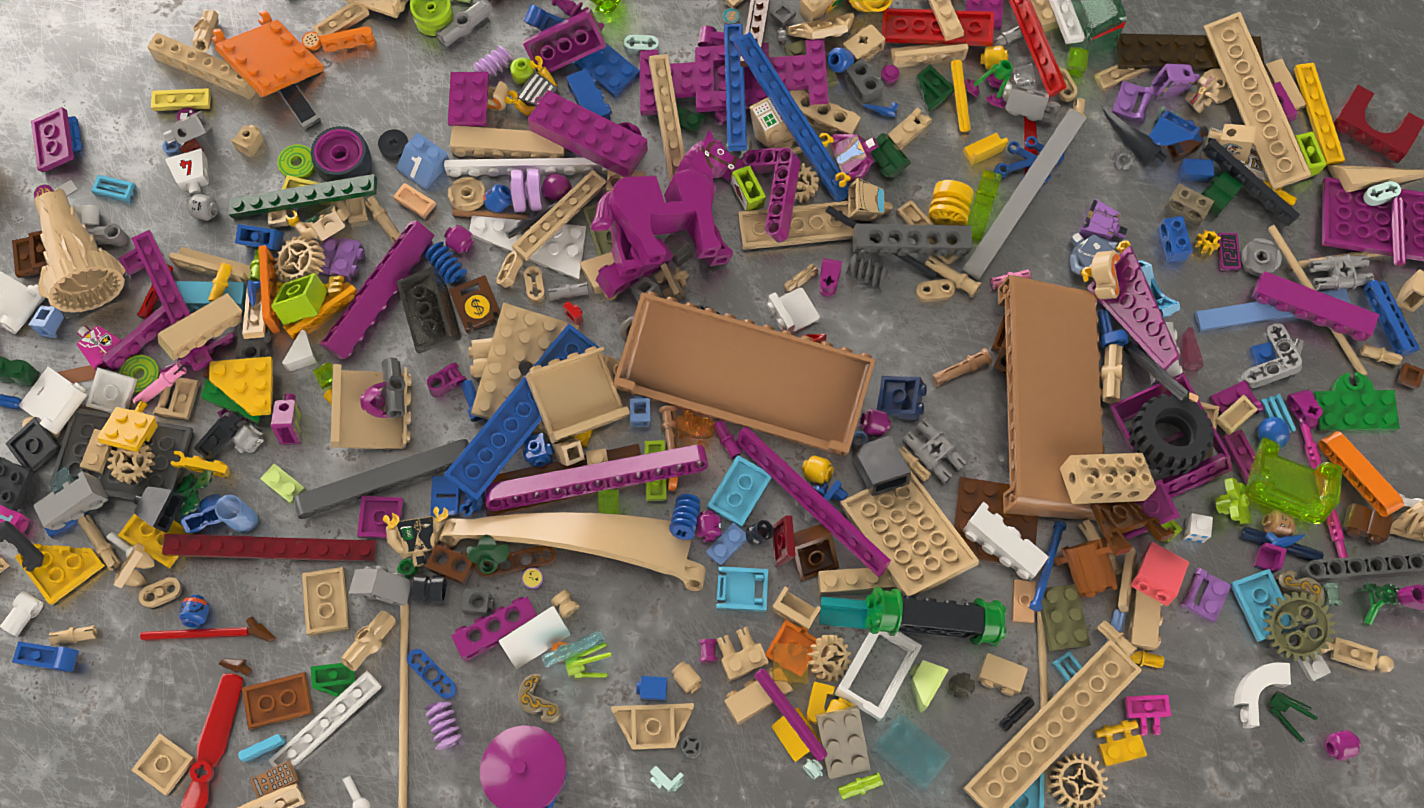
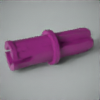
M723 420L717 421L713 428L721 440L720 444L724 445L731 459L736 458L737 455L740 456L742 452L734 440L735 436L731 435Z

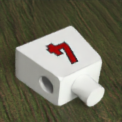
M202 149L165 159L177 185L183 192L189 191L191 197L195 194H201L200 187L209 184L208 161Z

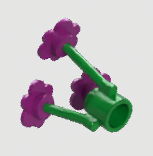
M1001 60L998 65L994 64L976 82L967 78L964 81L967 91L974 97H977L980 93L978 84L986 79L992 88L996 87L999 90L998 94L989 95L986 101L993 106L1004 108L1007 102L1004 101L1001 95L1011 77L1010 73L1013 70V65L1007 60Z

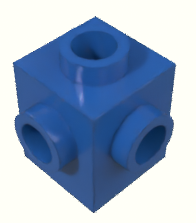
M544 433L529 436L524 442L525 450H523V456L525 461H528L535 467H543L548 463H552L551 454H554L553 446Z

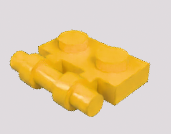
M1136 720L1120 721V724L1112 726L1107 724L1103 725L1101 729L1094 730L1096 738L1104 737L1105 740L1104 744L1098 745L1104 767L1147 756L1141 735L1132 736L1131 730L1138 728ZM1122 732L1124 739L1114 741L1113 734Z

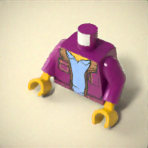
M822 133L819 136V139L827 140L822 142L824 147H827L829 143L833 144L830 147L841 170L836 175V181L842 180L839 182L840 187H845L847 181L853 182L857 178L865 177L870 165L874 162L871 151L879 147L874 137L866 141L856 134H836L830 137L827 133Z

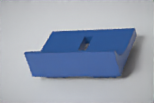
M432 476L430 516H435L433 513L435 507L439 508L438 515L443 513V508L445 507L448 510V516H460L461 489L444 476ZM437 495H456V497L437 498Z

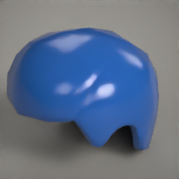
M1265 418L1258 426L1260 443L1265 448L1273 450L1283 448L1290 439L1289 426L1281 418Z

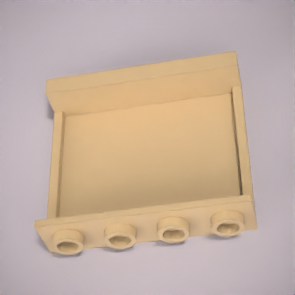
M596 346L586 349L583 354L579 355L578 352L568 355L565 360L560 361L558 358L548 362L549 365L534 366L529 369L530 371L525 376L552 444L623 419L630 414L628 407H623L617 390L613 385V380L601 353L604 347L596 348Z

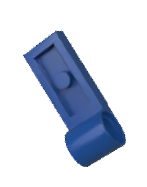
M531 4L523 21L544 31L565 20Z
M18 641L12 663L73 672L79 651L67 647L58 648Z

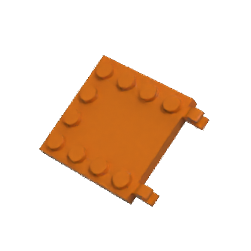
M266 10L259 12L262 18L258 19V22L262 26L237 36L225 39L223 32L219 28L212 31L215 35L212 38V41L215 43V50L261 97L318 74L324 69V65L278 19L272 21L270 14Z

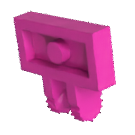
M1169 695L1124 697L1126 718L1139 719L1140 734L1142 736L1147 735L1146 718H1152L1153 734L1160 735V718L1171 717Z

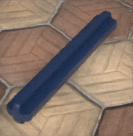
M1248 526L1243 528L1241 533L1243 538L1260 544H1272L1265 538L1267 533ZM1298 543L1282 547L1287 549L1286 553L1310 561L1321 560L1324 557L1323 552Z

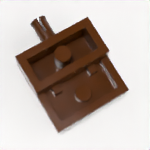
M42 230L28 233L29 237L12 240L15 275L18 278L41 274L42 267L47 265L43 254L45 248L41 240Z

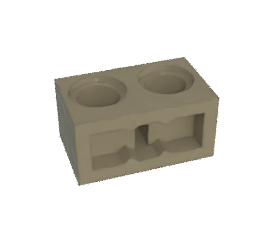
M1179 183L1165 209L1183 216L1184 219L1199 226L1214 201Z

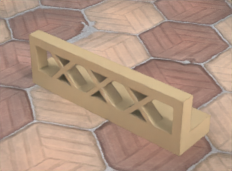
M927 44L891 48L890 57L892 65L897 68L946 63L954 60L963 61L968 52V44Z
M184 247L180 248L178 254L170 252L169 255L170 260L176 267L215 278L220 263L233 266L228 281L244 282L247 286V280L251 272L250 265Z

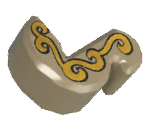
M1291 570L1283 571L1274 578L1281 592L1291 595L1292 592H1297L1298 596H1300L1301 592H1305L1307 598L1310 594L1315 595L1314 602L1322 599L1321 607L1324 605V590L1320 583L1313 578L1306 577L1296 580L1295 576L1297 573ZM1307 607L1302 609L1301 615L1303 618L1309 615Z
M532 674L526 677L519 687L517 696L519 705L527 714L538 715L543 713L541 720L549 725L556 724L562 717L559 705L535 696L542 676L541 674Z

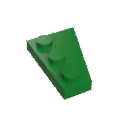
M205 378L201 398L204 401L231 412L238 411L245 418L259 424L260 416L248 414L245 409L226 396L209 379Z

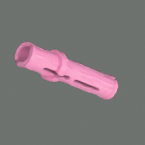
M178 362L167 372H162L157 380L132 398L133 403L135 404L140 399L142 403L149 402L166 387H171L176 379L187 372L186 368L180 369L182 364Z

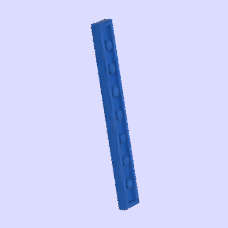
M742 24L724 25L728 152L747 151L744 67L740 66L741 55L733 44L735 40L743 36Z

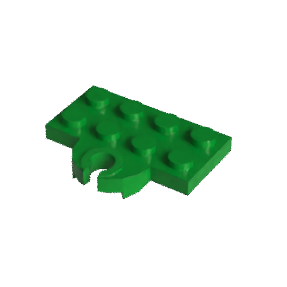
M1347 372L1334 380L1332 391H1315L1312 393L1323 410L1321 417L1318 418L1317 432L1400 429L1395 390H1375L1369 378L1362 373L1355 372L1353 374L1356 386H1352L1349 383L1348 378L1350 374Z

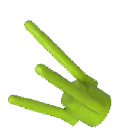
M602 643L584 652L572 655L569 659H565L568 676L574 675L575 679L581 677H607V673L581 672L585 670L584 664L612 655L609 652L586 659L582 658L606 647L607 643Z

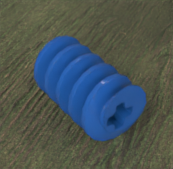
M438 242L428 249L425 257L430 261V264L439 273L440 277L443 278L445 283H456L467 274V270L465 268L462 269V263H458V258L453 257L454 253L449 252L448 246H443V242Z
M687 493L681 494L676 498L669 530L678 539L690 540L694 537L697 524L696 517L699 516L700 499L697 496Z

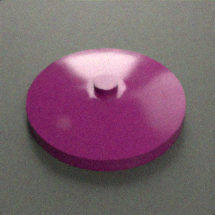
M529 725L515 726L496 736L486 748L480 765L482 788L489 800L498 808L547 807L562 790L567 773L566 757L559 742L547 731Z

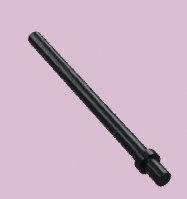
M830 205L825 211L833 216L835 221L839 220L854 229L856 224H859L844 215L843 211H838ZM870 238L874 243H878L877 239ZM892 253L932 279L935 278L936 271L912 256H900L898 253Z

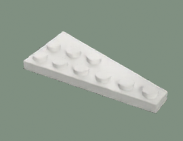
M472 216L469 230L473 234V238L490 245H496L507 252L514 251L512 245L526 233L520 232L509 239L505 232L517 226V223L521 220ZM565 224L528 261L545 268H551L561 275L565 274L572 277L573 280L580 282V262L583 261L586 226Z

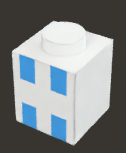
M1192 513L1184 521L1183 539L1200 543L1207 541L1211 538L1213 517Z

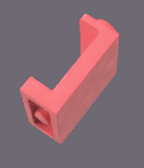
M1151 542L1141 556L1142 563L1136 577L1131 582V586L1160 603L1169 606L1178 595L1189 561Z

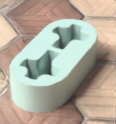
M629 35L624 39V48L630 54H640L642 50H659V41L655 36Z
M1393 181L1370 187L1365 192L1363 199L1371 206L1387 203L1398 197L1401 193V187Z

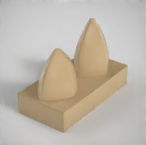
M135 544L115 576V586L122 588L124 584L132 587L147 586L144 576L134 569L135 567L140 569L154 567V561L144 551L143 545Z

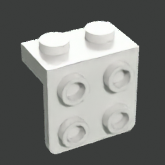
M797 288L781 297H778L776 292L768 297L767 308L775 316L781 331L786 330L795 333L817 322L820 318L803 288Z

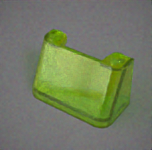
M1263 437L1258 445L1245 487V494L1248 499L1312 524H1319L1325 521L1340 503L1342 467L1330 462L1320 463L1315 469L1278 456L1280 450L1278 443Z

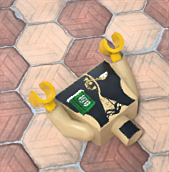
M344 200L335 201L303 222H300L296 211H292L294 217L289 218L286 215L289 225L295 226V229L302 236L323 241L345 227V220L349 216V210Z
M445 507L440 515H438L439 508H434L435 519L431 516L399 521V517L392 513L393 518L390 521L389 517L385 515L383 521L388 524L386 527L387 543L396 553L400 554L401 558L412 557L414 567L425 566V555L431 553L435 544H438L443 529V519L448 516V510Z

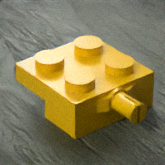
M139 401L135 410L116 407L98 435V442L138 452L144 441L149 442L157 429L155 416L143 413L147 404L145 402L142 403V401Z

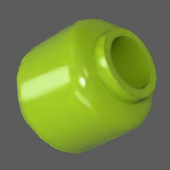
M520 57L512 62L510 71L512 79L516 84L524 86L535 71L530 66V59Z

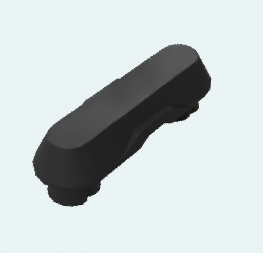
M1 522L0 542L6 540L17 548L18 553L26 559L22 562L23 568L26 567V571L32 572L36 567H41L44 555L11 522Z

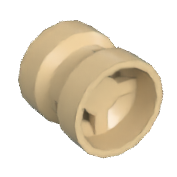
M567 589L558 593L551 600L552 605L559 609V614L563 619L571 616L580 607L576 601L570 599L571 594Z

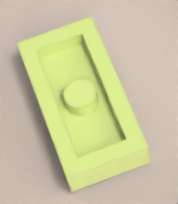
M273 464L260 478L291 505L294 504L293 497L306 490L276 464Z

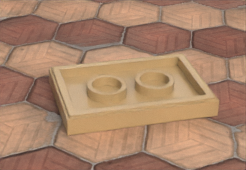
M339 567L302 573L306 635L349 630L350 622L345 568Z

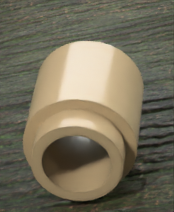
M684 661L671 671L674 675V680L685 693L691 692L693 694L702 686L700 684L702 681L701 677L690 664H686Z

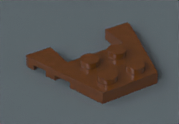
M1134 501L1091 503L1090 505L1115 556L1127 553L1132 548V545L1125 539L1122 533L1146 527L1158 542L1171 539L1175 534L1171 528L1166 530L1159 524L1160 520L1155 516L1149 517L1142 512L1144 508Z

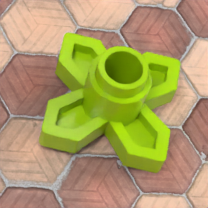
M1235 478L1225 479L1227 493L1215 498L1218 513L1231 514V519L1239 520L1242 525L1252 524L1245 484L1238 483Z

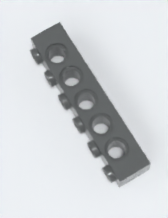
M856 224L852 230L853 253H859L860 255H869L871 253L889 255L890 253H898L900 256H905L909 253H914L918 256L955 254V256L960 257L965 256L972 249L971 226ZM870 238L877 239L878 243H873ZM889 238H894L897 243H892ZM908 238L914 239L916 244H912ZM928 238L934 240L935 244L929 243ZM947 239H951L954 244H949Z

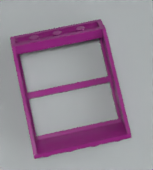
M1184 373L1173 377L1190 393L1195 394ZM1161 383L1123 399L1121 402L1110 405L1114 422L1131 453H1134L1132 451L1134 445H1130V435L1123 423L1135 418L1141 407L1153 397L1158 398L1159 395L1167 394V397L1173 394ZM1198 399V401H1197V404H1199L1198 407L1202 410V409H1204V408H1203V406L1201 405V403H1200V401H1199V399ZM1213 425L1211 427L1214 429L1213 447L1217 455L1200 462L1195 469H1191L1188 473L1181 474L1179 472L1178 475H1170L1162 479L1171 498L1233 471L1230 455ZM1180 431L1163 440L1170 443L1183 437L1184 434Z

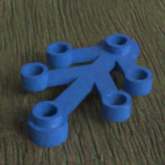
M1029 136L1025 141V146L1028 149H1035L1041 152L1044 148V145L1038 143L1037 138L1034 136ZM1012 141L1007 147L1008 152L1017 154L1025 158V160L1008 165L999 163L994 168L993 174L997 179L1003 180L1009 175V172L1027 167L1030 169L1038 156L1021 148L1018 142ZM1028 141H1033L1034 145L1029 144ZM1014 145L1017 149L1013 150L1011 146ZM1064 153L1062 154V156L1056 164L1062 162V160L1064 159ZM1000 168H1004L1006 172L1000 171ZM1051 174L1048 175L1044 183L1048 182V180L1051 177Z

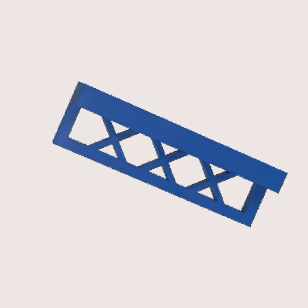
M1377 279L1370 281L1362 291L1373 312L1380 314L1378 322L1393 352L1404 356L1420 350L1386 281L1378 282Z

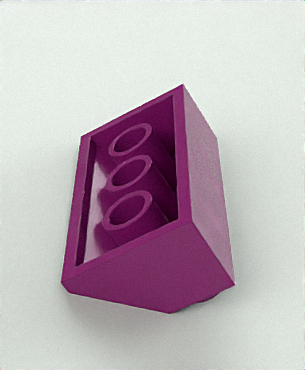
M588 9L526 38L522 43L530 60L538 65L535 56H540L543 60L542 67L545 66L549 73L606 47L600 26L592 9Z

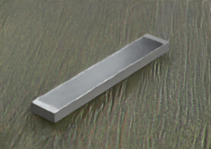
M296 83L278 90L304 130L321 121Z

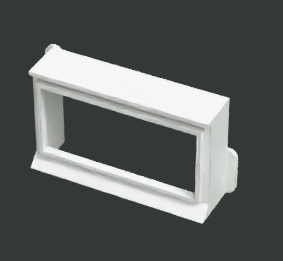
M869 631L834 695L847 700L854 706H858L859 709L879 722L884 717L922 645L901 632H897L895 636H889L887 632L879 631L877 634H872ZM878 635L908 653L877 707L848 689Z

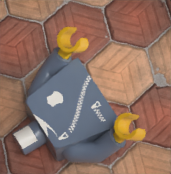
M1076 233L1070 239L1071 243L1075 246L1070 254L1071 271L1083 277V281L1086 282L1093 277L1091 266L1097 252L1115 250L1121 254L1128 246H1131L1130 242H1113L1096 235H1092L1085 240L1079 233Z

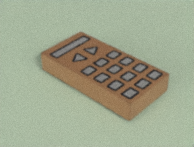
M289 760L251 778L250 782L257 798H260L299 779Z

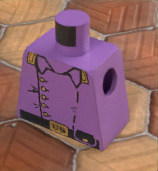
M1166 64L1150 84L1155 90V99L1184 95L1192 85H1197L1200 76L1193 73L1190 65Z
M1094 199L1079 234L1084 239L1096 235L1110 241L1113 235L1124 239L1128 228L1118 225L1121 217L1119 212Z

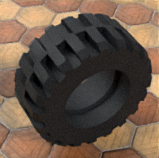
M1167 394L1159 395L1158 398L1153 397L1141 407L1131 423L1129 442L1131 446L1134 445L1132 449L1134 453H1143L1149 469L1153 471L1157 469L1159 473L1165 475L1167 472H1170V475H1178L1179 472L1185 474L1191 469H1195L1207 455L1214 442V429L1211 428L1213 424L1210 418L1207 419L1205 410H1201L1198 407L1199 404L1195 401L1192 403L1188 401L1189 398L1181 401L1174 394H1171L1169 397H1167ZM1167 423L1177 427L1184 434L1187 445L1174 446L1168 444L1158 435L1155 424Z

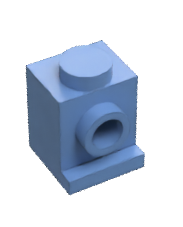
M40 306L30 321L29 326L40 336L56 338L57 334L55 332L63 321L64 316L61 314V310L53 306Z
M636 396L630 399L631 428L651 427L650 398ZM638 411L644 412L642 414H637Z

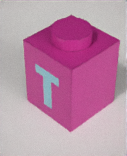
M0 505V523L9 521L23 533L27 529L30 519L19 512Z

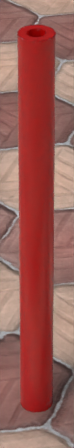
M249 628L142 631L140 639L244 636L249 634Z

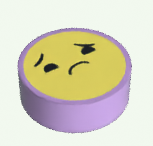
M528 568L522 575V582L526 588L534 590L542 585L543 575L537 568Z

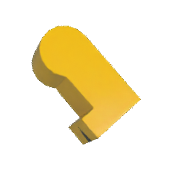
M814 681L806 712V718L809 723L817 725L815 715L826 713L824 708L826 698H832L835 686Z

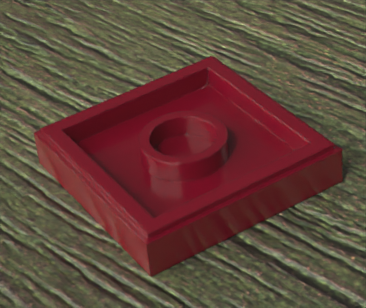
M785 515L773 525L774 534L772 539L775 566H783L796 557L793 519L789 515Z

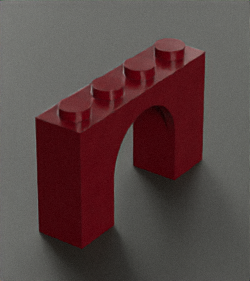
M1357 85L1334 120L1335 129L1366 145L1371 150L1386 156L1389 160L1399 163L1406 156L1424 125V120L1408 112L1394 132L1382 133L1374 130L1366 121L1365 110L1375 93Z

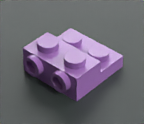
M328 237L321 246L324 250L323 254L326 256L323 260L326 265L321 267L323 272H319V275L327 277L341 275L344 277V281L351 282L353 276L357 275L359 260L364 256L365 250L361 242L343 237L341 240Z

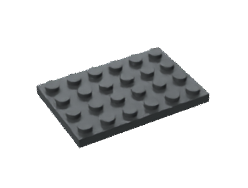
M77 409L69 420L49 483L51 487L64 489V483L67 481L73 483L79 478L77 474L83 471L98 478L106 495L110 497L134 500L135 496L140 493L143 494L148 486L176 492L182 468L173 467L171 461L179 462L181 457L174 455V451H181L186 457L193 433L191 427L157 422L158 427L149 442L144 441L155 455L151 459L155 462V465L149 467L153 472H146L147 479L140 477L139 483L132 480L131 484H127L125 480L120 482L111 475L112 471L107 466L112 463L108 460L102 474L80 467L94 429L102 430L111 414ZM113 446L111 450L117 451V447ZM111 452L108 458L113 457V454ZM129 457L130 463L134 466L132 459Z

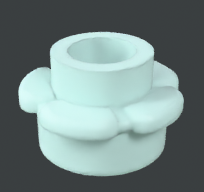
M807 759V763L803 766L806 773L814 780L818 776H822L821 770L823 767L815 759L812 761Z

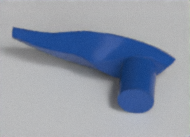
M893 102L890 107L863 104V107L884 116L896 117V110L899 105Z
M249 280V301L254 307L256 289H261V282Z
M1268 532L1265 538L1273 545L1286 547L1296 543L1305 535L1278 538L1272 532Z

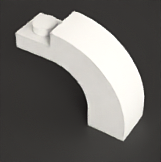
M1290 663L1266 664L1251 671L1241 680L1235 692L1234 706H1242L1240 719L1243 722V728L1259 726L1258 699L1265 687L1284 688L1291 685Z

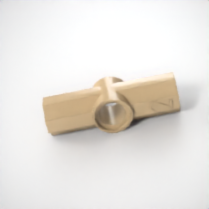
M205 10L202 13L201 19L193 27L195 35L192 42L193 48L197 52L209 50L212 38L215 37L212 31L217 28L219 22V14L215 10Z
M1109 344V346L1105 347L1104 365L1101 369L1103 383L1102 400L1108 404L1121 402V384L1124 382L1123 347L1117 344Z
M381 610L368 626L361 628L354 637L356 641L341 657V662L349 669L356 671L368 655L377 652L383 644L382 639L396 623L395 618L386 611Z

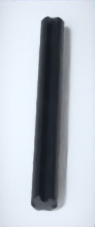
M1129 341L1123 346V351L1177 398L1184 401L1190 397V392L1135 344Z

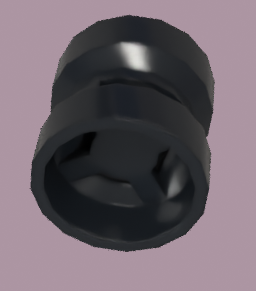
M761 520L748 527L745 534L750 544L759 545L772 538L774 529L769 521Z

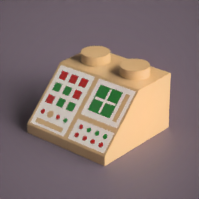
M768 97L749 107L755 138L765 146L770 147L792 135Z

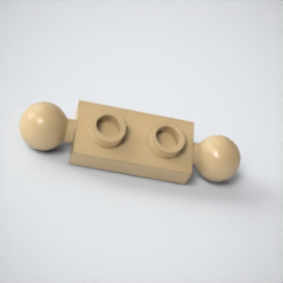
M1338 637L1333 638L1334 641L1332 643L1326 642L1329 649L1321 648L1322 653L1331 651L1330 659L1368 671H1374L1375 666L1384 673L1390 672L1394 668V662L1389 656H1380L1378 658V650Z

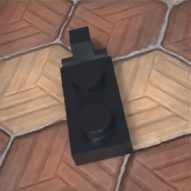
M238 411L232 412L229 417L224 415L215 422L195 445L194 449L208 462L212 461L239 429L236 424L244 416Z

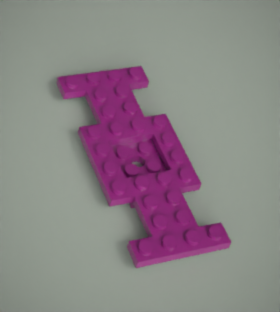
M824 39L806 40V55L769 57V42L763 43L762 50L788 91L809 90L810 105L829 104ZM725 45L695 47V62L670 64L675 98L696 97L697 112L726 110L725 65H723L725 64ZM658 49L640 51L641 116L658 115L649 65V56L659 55ZM744 67L746 109H750V106L767 98V95L749 67Z

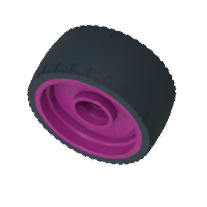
M345 126L332 127L320 133L312 143V163L318 175L325 182L366 176L369 173L371 167L369 147L362 135L354 129Z

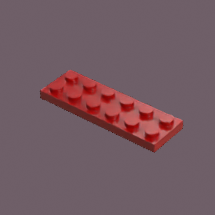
M887 8L883 10L881 34L887 43L992 46L994 12L955 10L964 30V36L946 41L932 10Z

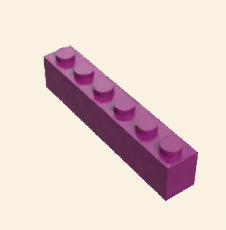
M1266 271L1258 278L1251 297L1260 304H1269L1278 311H1287L1294 314L1297 318L1311 320L1315 325L1332 328L1334 332L1345 333L1357 341H1366L1372 336L1380 315Z

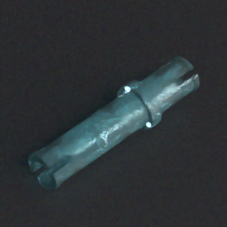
M597 630L572 643L558 646V649L542 655L544 665L549 668L561 661L566 662L570 660V657L604 643L603 634L600 630Z

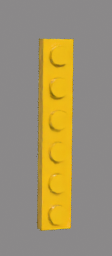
M1315 64L1296 65L1294 67L1296 79L1302 97L1307 104L1305 107L1314 135L1327 163L1326 166L1342 164L1345 161V157Z

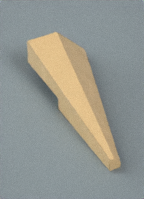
M1328 165L1327 167L1332 178L1340 180L1346 193L1389 181L1399 184L1424 178V169Z

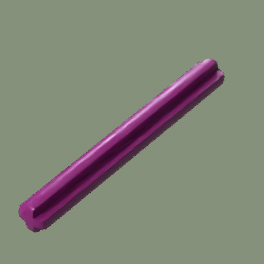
M764 668L760 669L754 675L756 680L818 762L823 760L828 755L827 751Z

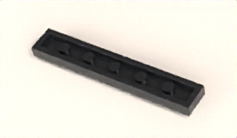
M1214 138L1204 147L1202 151L1210 160L1216 162L1222 171L1243 184V187L1248 190L1249 194L1257 198L1267 210L1273 212L1280 222L1289 226L1300 216L1294 208Z

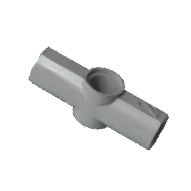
M478 1L465 12L456 13L454 20L436 33L437 37L444 46H449L459 37L469 35L473 27L489 16L490 13L486 6Z

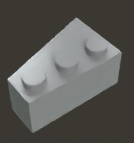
M81 471L77 474L79 478L73 483L67 481L63 484V490L58 493L52 492L33 506L43 527L51 530L61 529L68 521L77 520L83 517L85 512L102 507L103 503L109 499L100 480Z

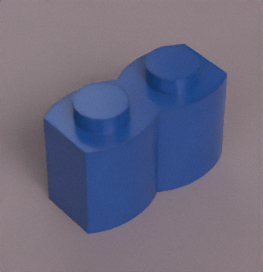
M212 494L203 498L199 502L198 508L186 516L181 514L182 510L180 509V521L186 533L198 532L206 525H213L222 521L215 513V505L219 498H221L220 494Z

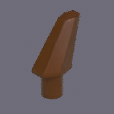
M249 617L246 620L249 626V634L267 642L276 640V637L262 623L257 624L254 617Z
M224 658L219 662V665L235 673L241 672L245 676H249L252 672V669L246 665L247 660Z

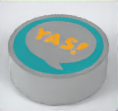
M735 8L725 9L722 13L723 24H739V11Z

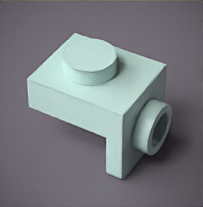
M657 766L650 771V774L653 776L650 780L659 789L663 787L668 793L671 790L675 792L684 783L681 780L684 777L681 772L671 781Z

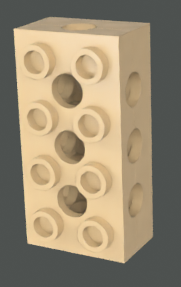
M1143 453L1070 455L1060 467L1072 504L1145 501L1156 489Z

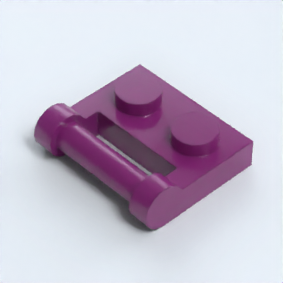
M1245 380L1209 397L1212 405L1219 406V416L1243 395L1258 409L1255 412L1256 414L1264 411L1262 403L1256 399Z

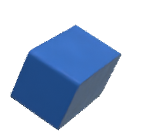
M1184 159L1180 164L1181 182L1210 183L1214 177L1213 160Z

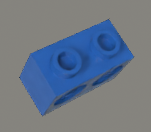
M1183 216L1165 218L1158 227V232L1167 263L1185 261L1193 249Z

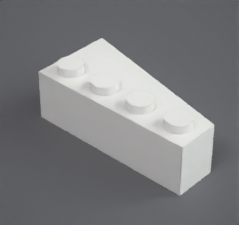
M983 502L962 532L965 533L966 538L970 541H976L982 545V549L985 552L1000 558L999 561L1003 565L1011 566L1015 569L1018 576L1031 581L1046 562L1048 556L1030 540L1024 539L1023 541L1017 529L1004 525L1002 521L1004 518L998 513L995 515L991 514L987 510L989 506Z

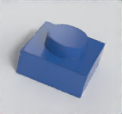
M1271 342L1254 345L1250 348L1256 366L1277 359Z

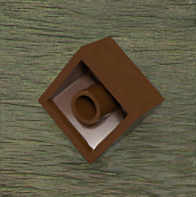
M822 524L794 533L796 557L792 561L801 582L816 577L819 571L839 569L832 534Z

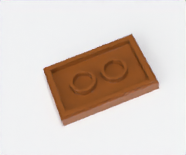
M306 672L242 687L247 725L250 731L314 715Z

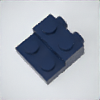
M882 376L877 410L886 412L888 416H898L899 419L919 420V416L924 413V403L921 402L922 396L927 394V385L924 384L921 377Z

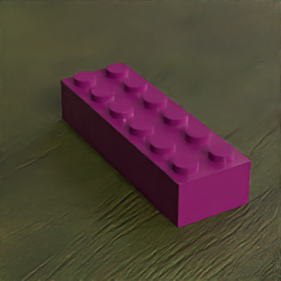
M549 90L546 91L528 118L530 131L622 177H631L648 151L646 138Z

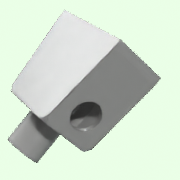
M201 110L173 123L170 126L171 130L164 132L163 136L168 144L175 140L181 144L207 133L211 126Z

